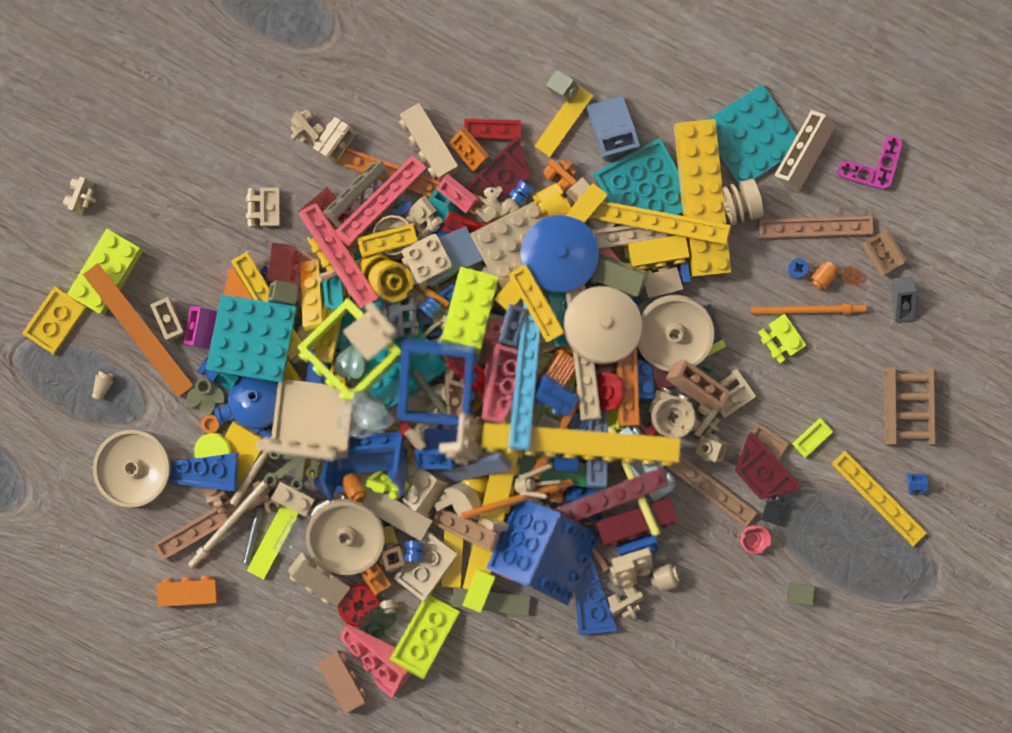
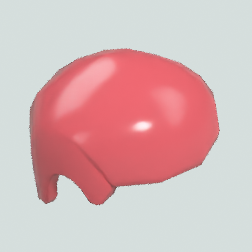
M751 525L742 532L740 544L748 553H763L771 545V535L762 526Z

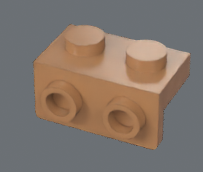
M888 229L862 243L880 276L907 262Z

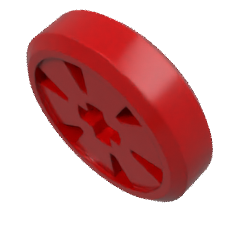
M352 585L338 604V612L347 624L354 627H364L371 624L378 617L381 603L378 594L374 595L371 588L367 585ZM361 600L364 602L363 606L365 607L357 611L354 603Z

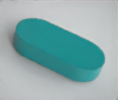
M339 275L323 281L325 304L331 311H335L345 301L344 286Z

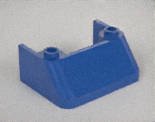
M397 431L350 435L347 458L324 460L320 483L329 502L334 500L336 487L342 486V479L345 476L363 472L388 470L389 478L395 482L400 496L404 495L408 470L402 435Z

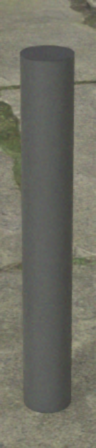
M255 508L243 564L246 565L251 563L263 508Z

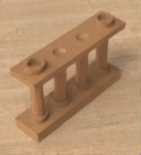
M896 367L884 368L885 445H896V441H899V439H927V445H935V441L938 439V431L935 429L934 383H937V373L934 372V367L927 368L926 374H898ZM898 381H926V393H899L896 391V383ZM926 401L927 412H899L896 410V402ZM899 420H927V431H899L896 429V422Z

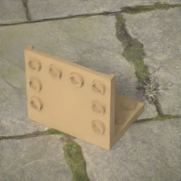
M283 379V383H278L272 438H264L263 441H257L256 450L325 459L347 458L354 405L350 401L346 403L339 396L341 392L337 388L333 390L327 384ZM346 387L350 392H352L355 389L351 387Z

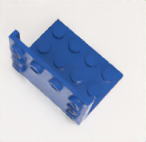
M527 500L515 504L507 521V524H509L508 529L502 532L495 552H493L486 569L526 585L568 606L581 579L584 568L589 561L591 552L596 545L599 534L561 513Z

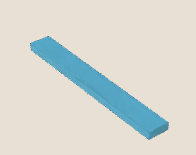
M523 301V308L526 309L520 331L509 449L528 451L540 329Z

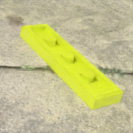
M281 504L247 569L248 572L263 580L265 579L299 513Z

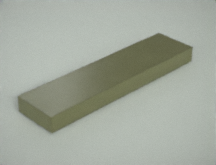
M454 587L452 607L470 609L463 606L469 589ZM489 591L482 610L528 616L531 596Z

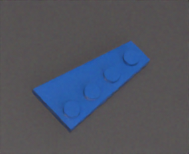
M239 452L170 462L171 472L168 483L236 491Z
M590 555L589 561L575 589L579 635L617 631Z

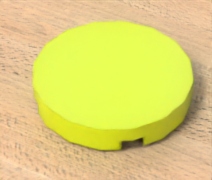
M219 433L203 435L197 440L194 448L195 458L232 453L230 442Z

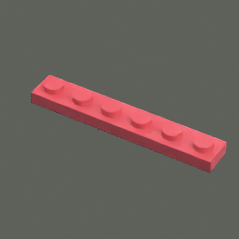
M411 156L335 231V235L350 246L426 171V167L415 157Z
M315 203L301 210L299 216L359 308H364L369 302H376L378 299L377 295L339 237L335 235V231L318 205Z

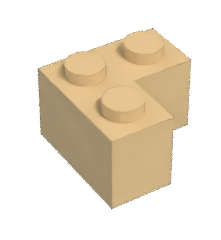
M411 458L407 464V479L413 486L403 501L415 512L428 514L449 483L433 469H417L416 459Z

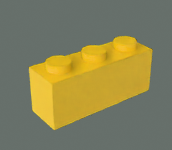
M671 236L629 243L627 245L630 265L646 270L647 266L655 265V268L664 267L669 262H674V265L682 264L689 258L686 237Z

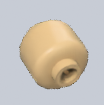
M671 564L655 568L653 576H651L653 587H657L661 592L678 587L681 581L677 567H673Z

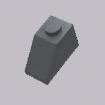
M912 277L893 278L891 294L895 322L914 321L917 290Z

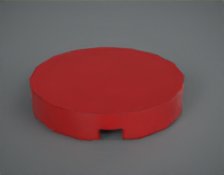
M602 372L596 377L600 410L612 411L623 403L626 388L624 381L619 375L612 372Z

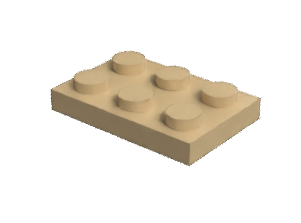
M428 531L420 541L425 542L424 549L422 550L424 561H406L405 565L401 567L394 577L396 581L423 602H426L459 556L458 553Z

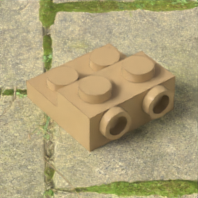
M649 548L611 559L613 567H609L614 587L618 586L619 589L633 587L635 584H638L637 576H646L654 571Z

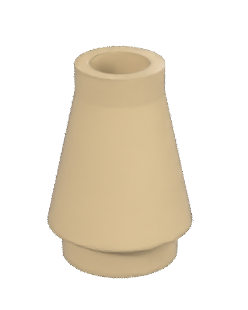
M99 370L95 377L92 397L103 400L114 382L113 374Z

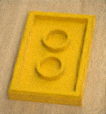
M54 286L22 334L51 354L56 355L87 310V307Z
M233 421L224 438L230 442L232 453L239 452L238 489L262 451L256 450L257 441H263L264 438L238 422Z

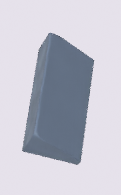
M509 304L499 342L516 347L526 313L525 308Z

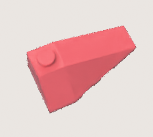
M499 344L488 349L484 382V420L502 424L513 404L518 360L517 349Z
M348 624L344 627L340 639L355 657H359L362 660L365 671L369 670L376 678L374 680L376 685L393 698L412 675L411 672L389 661L396 648Z

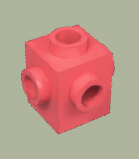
M488 319L487 329H485L483 341H486L487 349L496 344L507 347L506 344L499 342L504 320Z

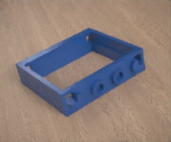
M404 339L401 349L397 419L459 426V415L408 410L412 351L466 357L462 413L473 417L474 409H470L471 402H474L475 390H472V383L476 382V372L473 371L474 364L477 365L478 360L475 346Z

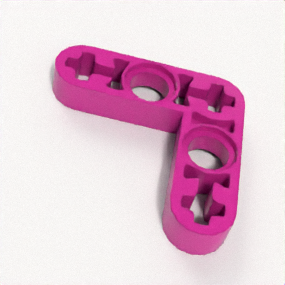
M892 135L884 141L876 169L844 161L837 168L838 176L844 180L879 190L888 188L892 183L901 151V139L898 136ZM894 140L897 147H894L892 153L889 154L891 145L888 143ZM890 158L893 162L892 167L886 168L883 165V159ZM848 166V170L854 171L855 168H858V170L855 173V178L852 177L854 173L848 172L845 175L844 171L841 170V168ZM860 171H867L869 179L866 181L862 180L859 177ZM884 172H890V174L887 173L884 178L885 181H887V183L880 185L881 181H879L878 179H880L883 176Z

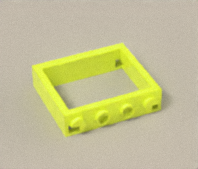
M347 298L297 348L301 352L299 356L306 363L310 361L314 365L312 369L319 376L323 374L327 378L325 382L333 390L337 388L341 392L339 396L346 403L350 401L355 405L401 359V350L393 342L385 348L391 354L350 392L309 351L347 312L356 320L364 315Z

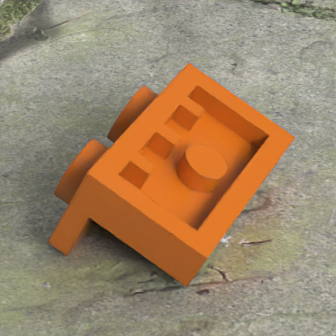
M465 127L460 129L449 142L453 150L472 171L485 164L484 161L489 157L488 153Z

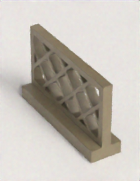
M382 161L373 162L322 212L326 218L331 219L337 228L342 225L337 219L342 213L347 214V219L354 213L352 212V203L354 201H360L361 206L367 200L365 199V190L367 188H373V193L380 188L377 185L378 177L381 174L385 178V182L391 177L385 170L386 166ZM403 193L358 238L367 236L374 229L377 222L386 217L406 195ZM357 239L351 244L352 247L358 245Z

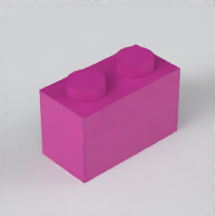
M190 307L183 344L210 349L218 311L202 307Z

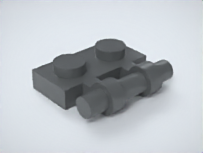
M415 297L407 298L408 305H402V300L398 302L382 300L383 316L394 328L398 338H405V330L410 329L411 337L418 336L420 326L417 321L416 312L418 311V305L415 304ZM408 312L409 322H404L403 313Z

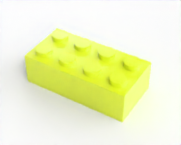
M106 229L67 295L105 316L109 308L82 274L99 263L120 290L142 255L143 250Z
M460 267L441 338L442 343L475 346V353H479L498 280L497 276Z

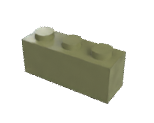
M599 253L598 264L589 281L596 284L603 283L607 285L606 287L621 290L629 297L634 298L642 294L649 272Z

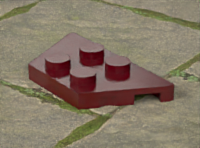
M516 136L465 188L468 191L485 196L484 190L486 188L501 186L503 190L497 200L503 202L505 199H508L510 192L518 187V182L521 179L526 181L531 176L519 138Z
M750 432L734 470L760 500L800 489V484L760 440Z

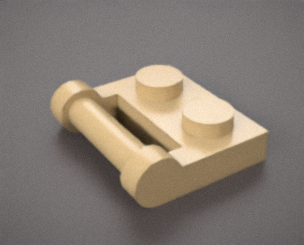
M737 369L731 371L732 374L719 382L723 387L728 386L735 380L739 383L737 387L730 391L723 407L719 408L723 418H726L756 397Z

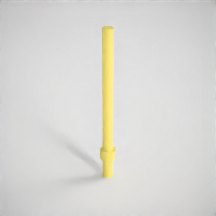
M614 426L607 428L608 433L617 434ZM620 458L628 479L635 478L636 476L630 462H622L623 458ZM645 496L637 498L653 536L660 534Z

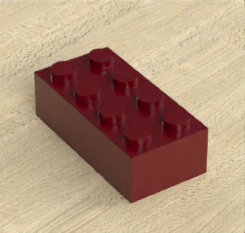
M670 497L648 504L657 526L661 525L662 528L674 525V521L678 519ZM641 507L595 522L601 543L603 545L607 544V547L619 544V540L625 538L627 541L637 538V533L640 532L644 534L651 533Z

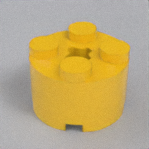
M557 183L532 196L533 201H535L537 206L539 205L545 217L566 215L571 209L567 198H564L562 195L563 191Z
M382 260L370 268L368 283L378 297L387 301L398 302L406 298L407 293L412 289L413 276L411 271L404 265L392 260Z

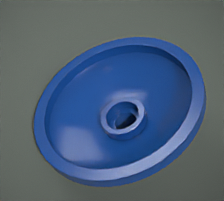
M241 377L231 389L228 398V405L233 418L239 424L252 429H259L274 422L278 383ZM256 394L254 399H250L251 395Z

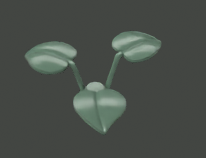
M354 345L341 352L335 360L336 373L342 378L348 377V382L352 388H356L351 377L358 379L362 377L365 371L364 357ZM363 396L354 405L355 409L360 410L356 414V421L361 428L379 431L390 427L387 410L382 401L378 399L367 400V397Z

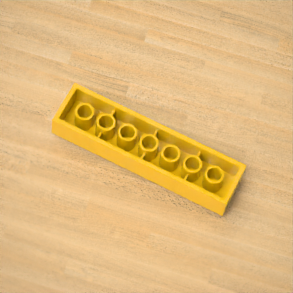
M715 119L676 123L674 125L683 216L726 225ZM686 237L690 277L731 272L728 242L727 245Z

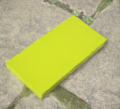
M430 595L426 602H421L389 661L424 679L460 611Z

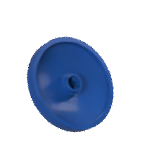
M553 215L541 219L528 230L522 242V266L527 264L538 286L549 292L566 293L580 288L592 277L598 264L599 249L594 234L583 222L571 216Z

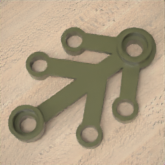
M269 451V456L272 459L284 458L291 459V461L277 472L268 473L264 477V480L269 484L268 488H277L281 478L296 468L295 479L292 480L291 487L294 490H301L304 487L303 476L306 459L310 456L278 452V456L274 457L273 452ZM312 457L311 467L306 471V475L311 479L319 476L318 466L320 458ZM312 469L316 471V474L313 477L310 475V471ZM270 477L274 478V482L272 484L268 482V479ZM296 481L300 482L299 488L295 487Z

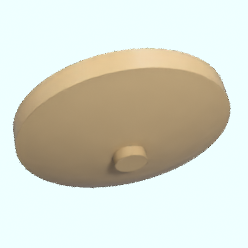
M605 286L593 287L578 294L570 303L564 317V332L569 345L580 357L597 364H610L624 359L634 350L641 337L642 318L636 304L622 291Z
M680 295L665 296L652 302L641 314L642 333L638 347L644 358L653 366L661 370L670 371L675 362L687 360L696 366L710 352L714 341L713 323L707 310L694 299Z
M124 430L111 435L101 444L93 461V477L99 491L106 499L123 507H139L154 501L162 494L170 478L171 464L167 450L156 437L140 430Z
M347 499L331 501L320 507L311 517L306 531L307 548L314 561L325 570L340 575L357 574L371 567L381 555L385 538L383 525L376 513L358 501Z

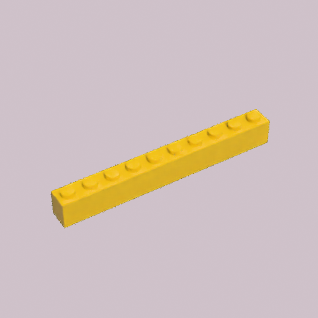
M513 404L502 425H511ZM498 448L495 454L501 453L512 465L510 470L490 474L482 506L506 499L509 495L513 496L515 484H512L513 476H518L520 465H516L518 457L522 458L524 450H517V454L505 453V449ZM510 506L480 515L478 523L481 524L482 517L503 521L504 514H509ZM473 544L463 588L469 589L477 569L489 574L491 573L486 568L493 552Z
M483 423L481 447H486V451L497 452L498 448L505 449V453L517 454L516 449H509L511 425ZM531 427L529 450L525 451V454L537 455V451L545 452L544 456L556 457V453H564V457L576 458V454L584 455L583 459L595 460V456H603V460L615 461V457L623 458L622 462L634 463V459H642V463L654 464V460L661 461V465L673 466V462H679L680 438Z

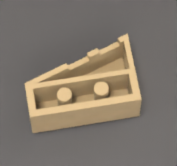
M303 552L299 554L288 569L290 578L294 582L306 586L305 589L313 595L318 594L321 596V600L329 606L333 604L337 607L350 589L346 582L332 572L322 568Z

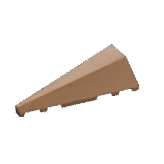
M480 348L479 353L477 355V365L479 363L480 356L483 350L482 348ZM445 355V366L453 355ZM448 367L445 370L447 414L460 416L463 408L465 381ZM447 425V440L454 442L459 426Z

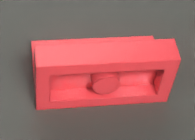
M448 174L437 187L440 193L465 213L479 200Z

